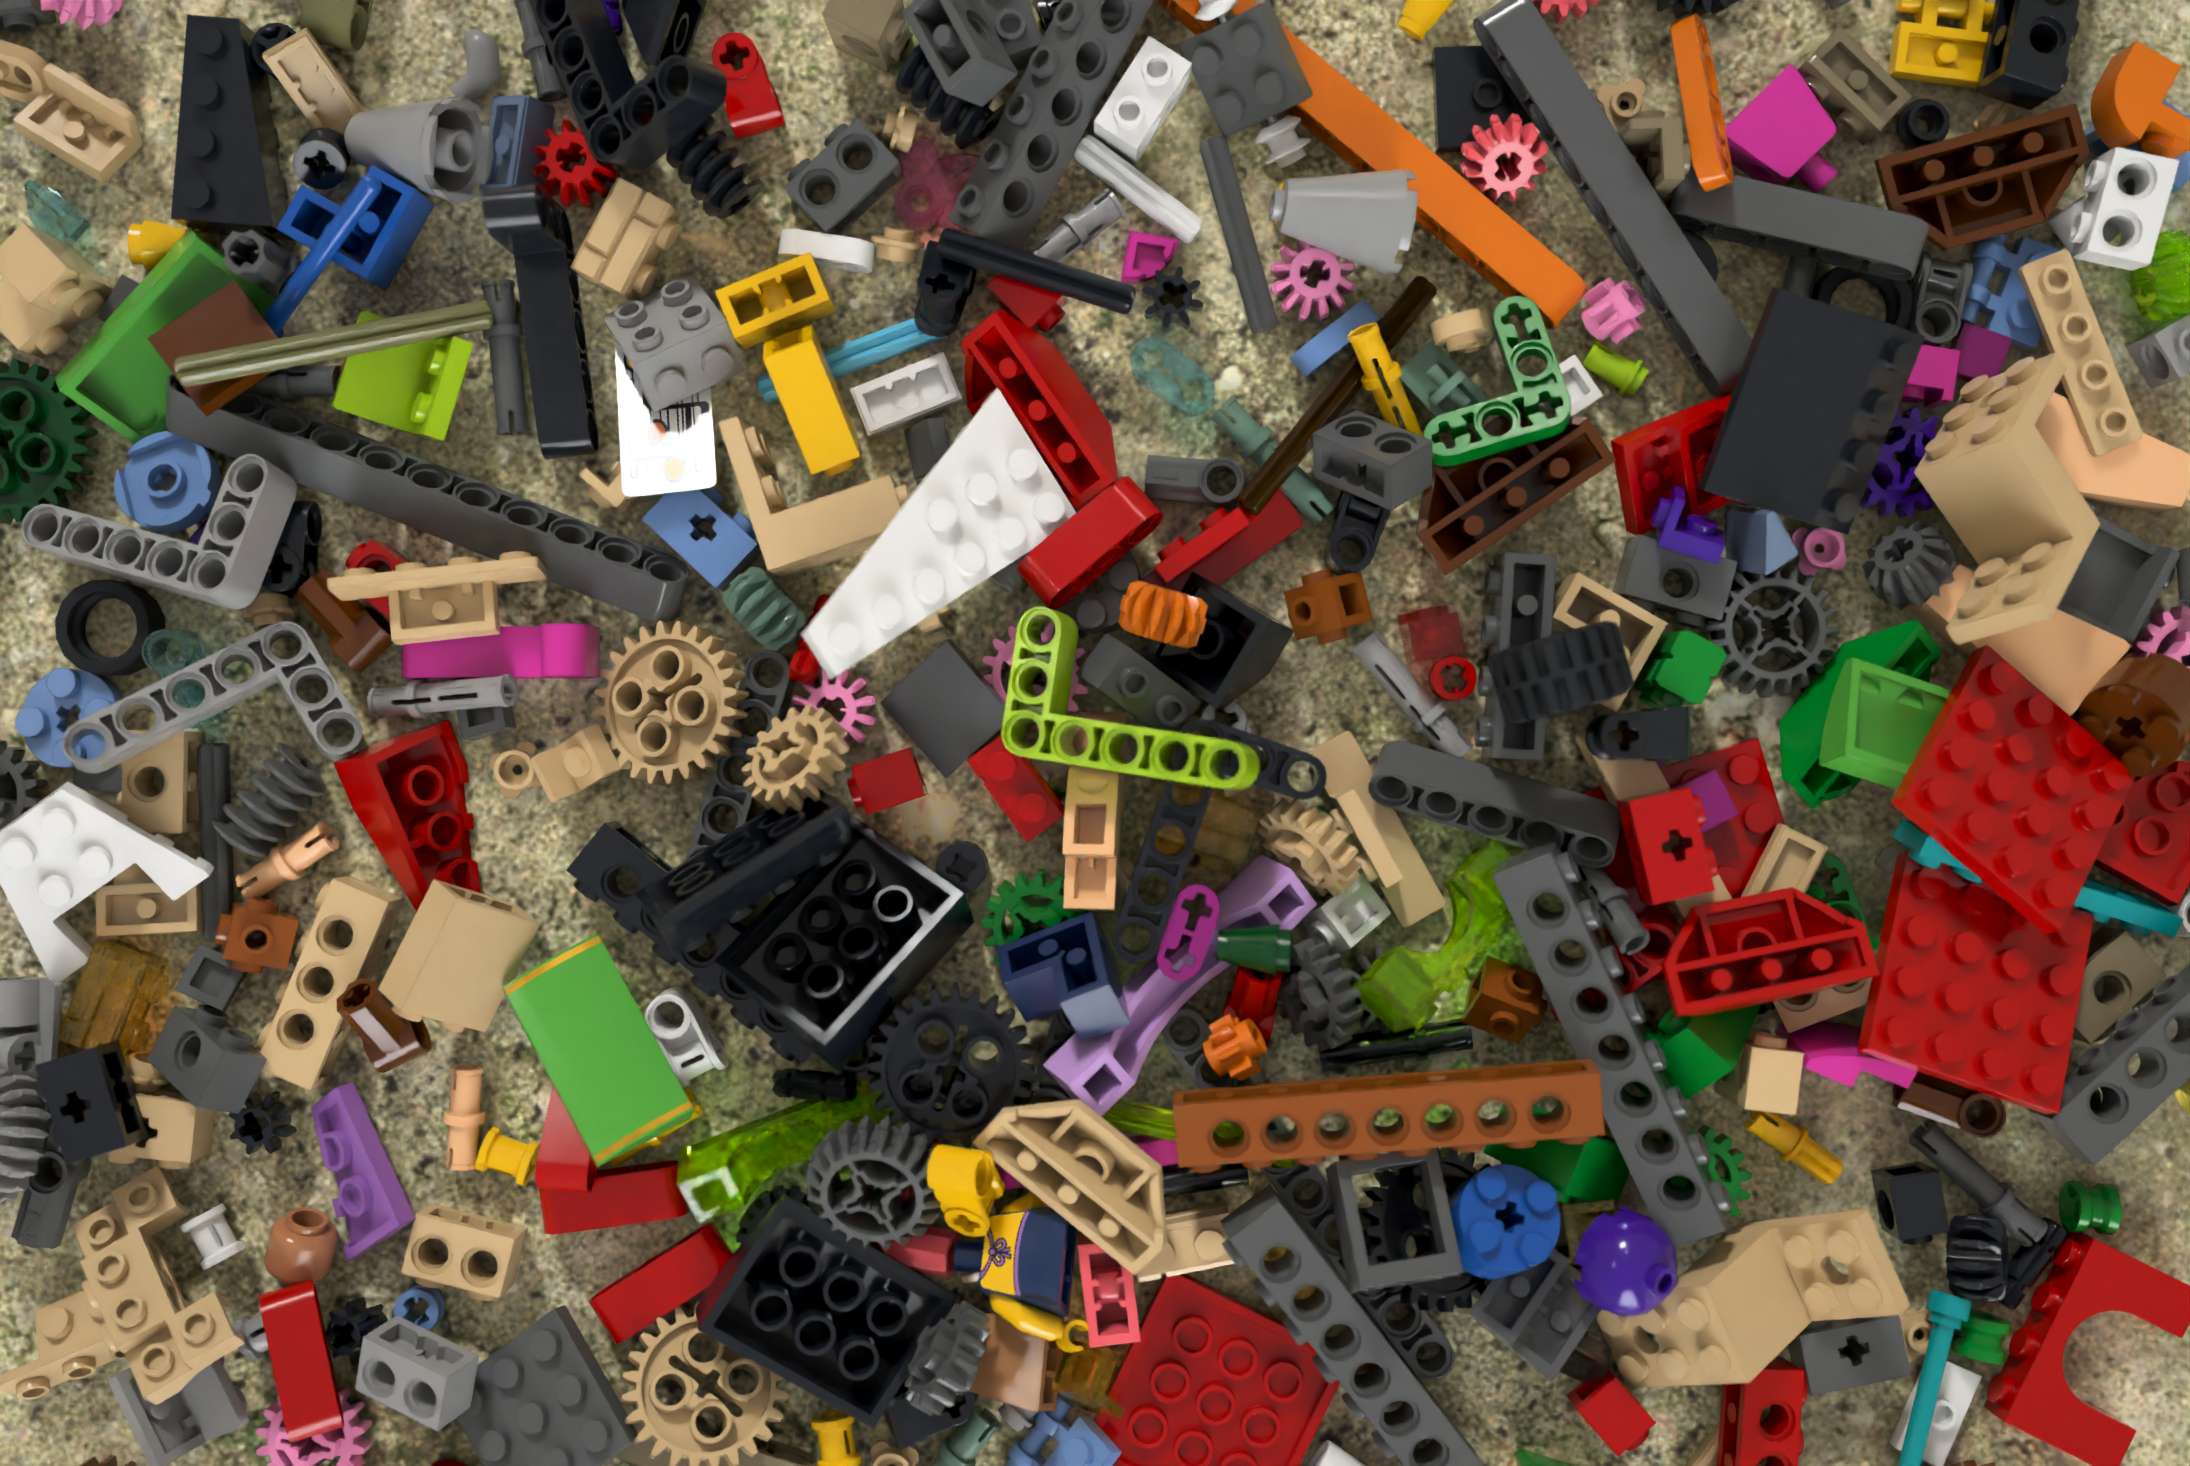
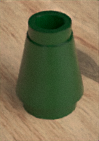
M1280 924L1219 930L1217 961H1226L1230 964L1275 976L1277 971L1290 972L1293 930L1280 929Z

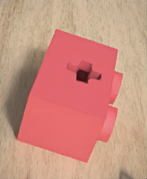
M1077 1231V1247L1086 1322L1089 1326V1347L1141 1342L1133 1274L1081 1231Z

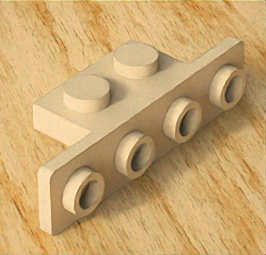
M2063 249L2021 266L2018 269V275L2050 354L2057 352L2067 367L2061 382L2090 454L2094 457L2100 456L2142 439V430L2069 250Z
M513 551L501 554L499 556L500 560L480 562L478 558L457 557L448 560V565L428 567L424 563L408 562L396 565L395 571L376 573L375 570L370 568H352L343 571L342 577L328 578L327 586L328 590L342 601L388 596L391 641L396 645L500 634L497 585L547 579V570L538 557H531V554L528 552Z
M1344 731L1308 751L1307 753L1317 757L1325 766L1327 778L1324 790L1335 808L1329 812L1331 818L1339 825L1338 830L1345 831L1348 836H1351L1360 852L1354 858L1362 863L1361 873L1368 883L1376 881L1400 926L1407 928L1443 908L1446 902L1395 810L1379 804L1371 797L1369 782L1373 770L1352 733Z
M82 1290L35 1311L39 1358L0 1375V1391L15 1395L21 1400L36 1399L48 1394L51 1387L67 1380L88 1377L96 1372L97 1367L116 1359L127 1358L121 1351L115 1353L106 1345L99 1329L100 1325L105 1323L100 1309H95L90 1304ZM184 1300L187 1307L193 1304L187 1300Z

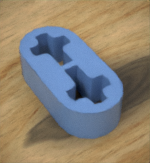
M1364 299L1302 346L1290 359L1302 375L1308 378L1351 345L1347 337L1351 331L1368 323H1378L1381 319L1366 299Z

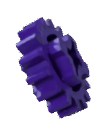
M1899 407L1897 408L1889 430H1894L1893 434L1888 436L1886 444L1883 443L1877 463L1874 466L1859 506L1866 508L1878 503V516L1891 515L1895 509L1899 518L1913 515L1914 508L1921 512L1933 507L1930 499L1931 496L1922 484L1909 495H1903V493L1909 489L1911 480H1919L1914 471L1926 453V445L1937 435L1933 430L1938 420L1937 417L1932 416L1919 421V408L1913 407L1908 409L1903 415ZM1894 454H1897V461L1893 460ZM1900 463L1904 464V470L1899 471Z

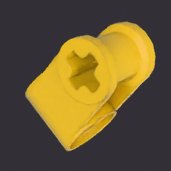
M937 1145L928 1161L927 1182L929 1188L935 1190L933 1193L937 1201L941 1203L940 1207L944 1214V1220L952 1229L963 1235L971 1237L986 1235L990 1227L988 1216L994 1201L1000 1199L1005 1190V1183L1000 1178L995 1167L993 1155L990 1151Z

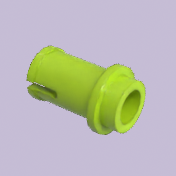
M1597 339L1582 363L1583 367L1619 389L1618 395L1622 396L1625 392L1633 397L1649 372L1648 369L1641 366L1643 360L1638 359L1634 362Z

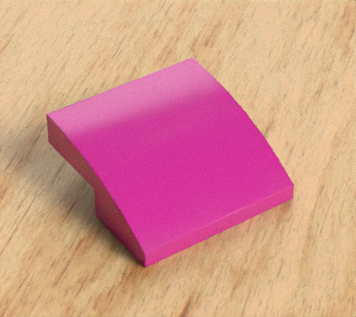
M1820 1021L1788 1033L1784 1024L1780 1023L1774 1031L1777 1036L1787 1038V1046L1804 1053L1803 1066L1806 1069L1849 1087L1854 1085L1860 1071L1864 1070L1908 1089L1918 1072L1857 1051L1861 1028Z

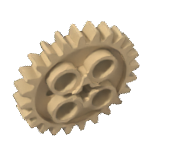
M658 621L656 630L642 626L639 630L640 640L630 637L623 639L627 653L621 654L613 651L610 653L613 662L616 664L614 671L601 669L600 674L609 682L607 688H599L594 691V694L605 699V705L593 710V715L605 717L606 723L600 728L605 737L612 738L608 744L613 754L619 756L617 762L620 768L631 770V778L646 780L649 784L662 786L665 784L683 786L685 779L700 781L701 768L711 771L718 769L714 757L715 754L731 756L732 752L725 743L728 737L741 738L742 736L741 732L733 726L734 719H744L748 716V713L736 708L737 701L749 696V692L736 689L735 686L745 676V672L730 668L738 656L736 653L722 650L725 640L711 636L708 629L693 626L682 621H676L675 624ZM679 660V669L674 676V667ZM642 691V700L638 706V697ZM704 700V710L699 717L698 708L701 701ZM666 731L667 739L665 745L662 747V737L664 732Z
M700 1301L694 1304L692 1317L689 1318L678 1306L673 1311V1325L670 1326L661 1317H658L654 1322L658 1333L657 1338L644 1332L640 1335L639 1341L647 1350L646 1353L631 1351L627 1359L637 1366L638 1370L623 1373L621 1381L633 1385L634 1390L622 1395L620 1401L624 1404H635L636 1410L626 1417L625 1423L635 1424L641 1422L644 1428L637 1435L635 1442L641 1443L652 1438L655 1444L651 1449L649 1457L653 1459L663 1450H666L670 1453L668 1466H675L681 1458L687 1459V1466H699L700 1461L703 1460L706 1461L707 1466H719L721 1457L725 1458L729 1466H738L739 1456L737 1450L741 1449L745 1454L753 1457L758 1452L753 1437L755 1436L768 1442L773 1436L770 1429L764 1423L766 1421L780 1422L783 1419L784 1415L772 1406L773 1403L783 1402L789 1398V1393L776 1388V1383L785 1379L700 1332L696 1317V1307ZM696 1338L709 1340L715 1350L714 1359L707 1363L695 1361L689 1354V1342ZM671 1357L677 1358L700 1381L706 1379L707 1376L712 1377L716 1381L712 1387L713 1392L727 1402L739 1407L742 1415L735 1417L713 1394L708 1393L703 1399L698 1397L695 1393L699 1386L697 1381L684 1372L673 1368L669 1364V1359ZM736 1369L748 1371L754 1380L752 1393L747 1395L735 1393L729 1385L730 1372ZM665 1379L676 1381L681 1386L683 1392L682 1400L672 1406L661 1403L655 1394L656 1384ZM712 1411L721 1418L722 1431L719 1436L707 1438L699 1433L696 1427V1417L699 1413Z

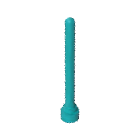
M1930 1289L1925 1309L1931 1310L1928 1320L1933 1322L1898 1466H1921L1954 1329L1960 1330L1962 1320L1968 1322L1972 1301Z

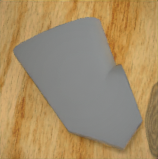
M32 976L0 977V1068L8 1070L11 1075L30 1076V1078L37 1080L38 1073L35 1065L57 1059L61 1006L60 981Z

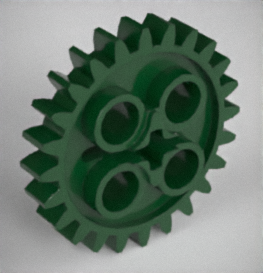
M13 359L10 366L8 363L0 361V466L2 465L4 470V476L0 483V523L11 525L13 519L18 523H22L26 514L40 504L51 503L55 506L68 508L70 505L64 493L67 490L77 493H83L84 491L82 486L75 480L77 475H93L94 473L90 467L83 464L84 457L98 455V450L85 446V439L98 434L97 429L83 426L82 421L86 420L92 413L82 406H75V401L59 391L55 381L56 374L49 376L48 368L33 364L30 367L29 363ZM29 399V413L25 418L21 419L20 407L25 400ZM49 445L50 458L42 466L39 459L40 452L43 447ZM27 471L29 472V475H30V477H31V480H30L29 483H28V478H29V477H28Z

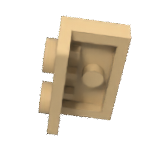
M48 63L42 69L47 88L13 119L16 130L24 137L104 184L143 146L137 124V116L122 100L117 98L110 99L96 91L79 74L75 72L67 73L54 64Z

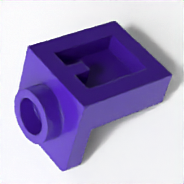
M1674 485L1669 499L1660 497L1652 516L1650 526L1657 528V546L1718 564L1725 547L1723 530L1717 529L1718 525L1714 521L1703 516L1690 514L1686 519L1681 518L1680 515L1685 504V490Z

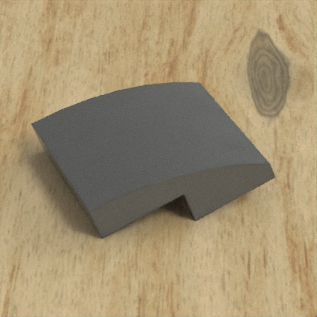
M951 639L944 641L880 702L945 778L951 775L1002 729L1006 704L1003 698Z
M1555 1249L1552 1250L1544 1262L1530 1269L1501 1279H1492L1469 1312V1315L1488 1332L1550 1381L1555 1379L1601 1310L1583 1300L1575 1287L1574 1280L1582 1282L1581 1272L1569 1264L1571 1260Z

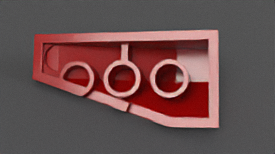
M448 719L375 743L333 762L353 810L416 911H418L433 879L481 893L478 863L472 860L469 830L474 829L473 814L467 813L464 783H469L468 766Z

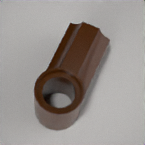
M324 569L306 580L298 588L299 591L294 599L330 637L328 644L335 654L350 668L362 673L394 643L391 641L390 624L378 612L369 606H364L359 600L342 601L328 590L327 579L337 576L332 570Z
M363 977L348 984L344 993L337 998V1012L362 1038L366 1055L374 1068L384 1073L430 1052L432 1048L431 1037L422 1019L420 1022L410 1021L392 1011L394 1004L378 990L380 984L377 981H368Z
M1917 1072L1908 1089L1895 1083L1892 1089V1105L1894 1107L1963 1130L1974 1137H1992L2002 1130L2006 1122L2005 1106L1999 1098L1921 1072ZM1980 1099L1983 1104L1981 1116L1973 1122H1968L1966 1110L1969 1104Z

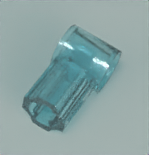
M161 629L151 633L146 638L142 646V657L150 670L158 673L163 679L205 658L206 647L199 635L190 630ZM173 639H176L182 647V657L176 665L172 664L167 656V647ZM188 685L182 687L177 692L175 702L178 706L191 709L203 702L205 692L198 686ZM233 705L192 726L191 729L199 728L227 714L235 706Z

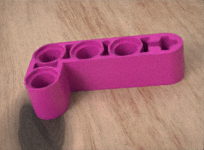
M565 623L541 624V626H500V634L404 644L402 645V678L471 679L495 677L503 674H511L514 679L600 678V628L587 624Z

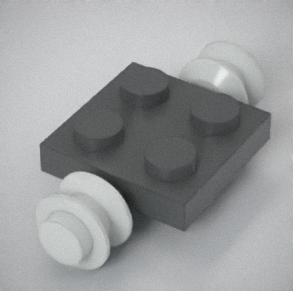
M1198 0L1201 8L1194 16L1195 19L1210 21L1216 17L1218 19L1213 21L1214 27L1188 39L1179 46L1185 59L1192 63L1191 71L1222 135L1227 138L1261 122L1262 126H1265L1260 129L1255 143H1267L1270 148L1271 154L1265 160V164L1276 161L1279 169L1300 160L1306 156L1303 147L1310 143L1311 139L1298 138L1295 128L1301 121L1300 117L1291 115L1280 116H1282V111L1306 101L1314 94L1270 1L1265 0L1234 15L1233 11L1229 13L1227 11L1236 7L1239 0Z

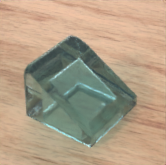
M30 179L24 185L28 216L44 233L73 246L91 226L88 224L89 221L56 191Z

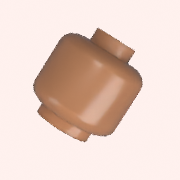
M313 1208L293 1209L288 1214L277 1219L272 1225L264 1257L266 1270L287 1287L314 1280V1283L322 1280L329 1274L333 1265L339 1238L337 1227L322 1211Z

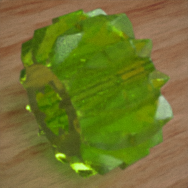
M2183 230L2159 233L2151 264L2133 271L2129 270V277L2126 281L2131 287L2130 298L2137 300V309L2140 314H2146L2152 321L2158 319L2169 320L2190 313V236H2187Z

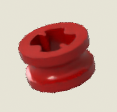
M1447 656L1437 660L1431 666L1428 674V685L1432 693L1445 701H1456L1468 697L1474 690L1477 682L1476 671L1473 665L1467 659L1460 656ZM1453 665H1456L1461 669L1459 678L1464 681V685L1460 690L1458 687H1452L1450 693L1442 688L1445 684V679L1440 676V672L1444 667H1446V670H1452Z

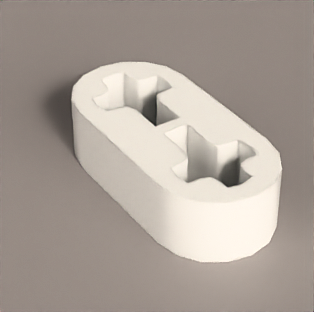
M782 229L778 257L789 261L810 252L818 267L856 273H870L873 268L876 245L858 238L801 229Z

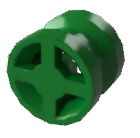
M2067 1181L2062 1186L2059 1195L2060 1220L2063 1227L2069 1232L2082 1233L2087 1228H2091L2098 1234L2113 1235L2117 1232L2122 1218V1205L2119 1193L2112 1184L2098 1183L2090 1188L2086 1187L2082 1182Z
M1971 1309L1968 1322L1962 1320L1960 1334L1953 1338L1951 1350L1977 1361L2004 1364L2006 1352L2002 1347L2003 1337L2010 1334L2011 1322L1991 1313Z

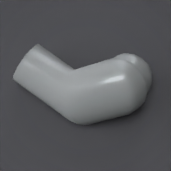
M472 30L465 35L463 48L466 53L467 73L449 89L456 97L466 98L472 102H475L500 77L498 46L492 36L481 30Z

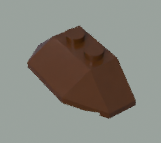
M2073 104L1879 158L1874 163L1887 209L1924 220L1929 224V232L1926 239L1942 251L2044 223L2068 188L2078 168L2083 165L2089 156L2090 151L2077 105Z
M1520 408L1518 411L1520 413L1521 428L1527 427V417L1524 418V409ZM1539 411L1543 412L1547 419L1554 418L1556 413ZM1500 415L1486 424L1483 429L1489 435L1502 436L1511 429L1512 423L1508 418ZM1571 416L1569 424L1563 432L1553 437L1455 466L1444 467L1432 462V486L1422 491L1416 535L1442 574L1446 576L1617 460L1587 417ZM1474 433L1470 435L1471 443L1477 442Z

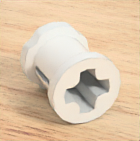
M223 1203L180 1226L183 1233H190L201 1253L203 1261L200 1265L203 1271L247 1247L243 1240L237 1241L223 1215L227 1210Z

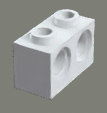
M1149 36L1094 120V137L1112 151L1136 165L1190 82L1192 63Z
M2115 147L2100 155L2098 160H2093L2088 167L2083 182V190L2088 191L2083 211H2079L2076 214L2069 232V241L2074 242L2071 257L2130 271L2150 265L2180 160ZM2120 171L2127 172L2133 177L2135 190L2132 195H2127L2119 189L2117 177ZM2106 222L2115 224L2120 230L2121 239L2117 247L2109 245L2103 237V227Z

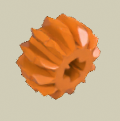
M1138 580L1129 583L1126 595H1123L1119 608L1121 613L1118 623L1125 631L1135 635L1188 649L1197 646L1200 634L1204 632L1208 605L1201 598Z

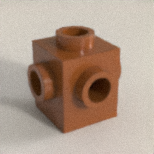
M1330 569L1317 571L1301 576L1303 586L1283 592L1288 608V617L1292 624L1296 641L1314 636L1317 637L1318 645L1348 638L1346 628L1373 621L1361 571L1332 577Z
M248 897L246 904L234 902L231 915L221 913L214 943L223 945L221 950L222 958L231 960L230 968L258 974L262 973L263 966L287 970L299 924L297 915L278 911V902ZM252 930L264 932L258 940H248L246 938L247 934Z
M1487 956L1468 986L1462 1023L1519 1044L1530 1027L1537 1029L1540 1026L1546 1013L1547 1000L1542 999L1543 984L1539 975Z

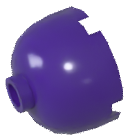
M1625 1206L1617 1207L1621 1212L1613 1216L1604 1212L1593 1221L1584 1233L1576 1251L1574 1262L1582 1266V1282L1574 1279L1575 1287L1583 1300L1610 1313L1622 1317L1646 1314L1662 1303L1674 1289L1677 1274L1676 1247L1666 1231L1660 1225L1653 1222L1651 1218Z

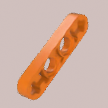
M1695 13L1672 23L1670 29L1692 162L1700 185L1704 191L1709 192L1732 183L1734 175L1711 43L1701 17Z

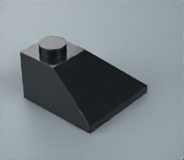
M622 0L624 16L643 60L650 71L672 55L688 58L707 3L706 0Z
M1192 572L1181 592L1201 598L1208 605L1205 617L1207 619L1203 634H1200L1197 646L1187 649L1152 640L1143 658L1211 705L1223 710L1270 673L1294 631L1256 606L1201 575Z

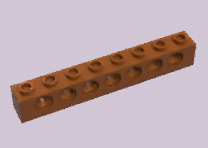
M1591 1058L1173 1091L1178 1167H1190V1170L1194 1172H1212L1220 1169L1221 1164L1242 1163L1246 1168H1264L1274 1163L1273 1160L1294 1159L1299 1164H1317L1325 1161L1326 1156L1347 1155V1158L1352 1160H1370L1376 1158L1378 1152L1399 1151L1404 1156H1422L1429 1154L1431 1148L1452 1147L1454 1151L1475 1152L1482 1150L1484 1144L1505 1143L1506 1146L1511 1148H1528L1535 1146L1537 1140L1558 1139L1559 1142L1564 1144H1581L1588 1142L1590 1136L1605 1135L1601 1074ZM1545 1096L1557 1098L1556 1107L1550 1113L1538 1115L1532 1112L1533 1105L1538 1099ZM1498 1100L1505 1103L1504 1109L1499 1116L1492 1119L1479 1116L1480 1108L1486 1102ZM1443 1104L1452 1108L1451 1115L1443 1122L1433 1123L1425 1118L1428 1110L1435 1105ZM1382 1109H1393L1400 1113L1398 1120L1388 1127H1381L1372 1122L1375 1114ZM1329 1113H1340L1347 1118L1346 1124L1336 1131L1326 1130L1319 1125L1321 1119ZM1277 1117H1287L1295 1123L1294 1128L1284 1135L1270 1132L1267 1125ZM1224 1121L1236 1122L1243 1128L1242 1132L1232 1139L1222 1138L1214 1130L1217 1125Z

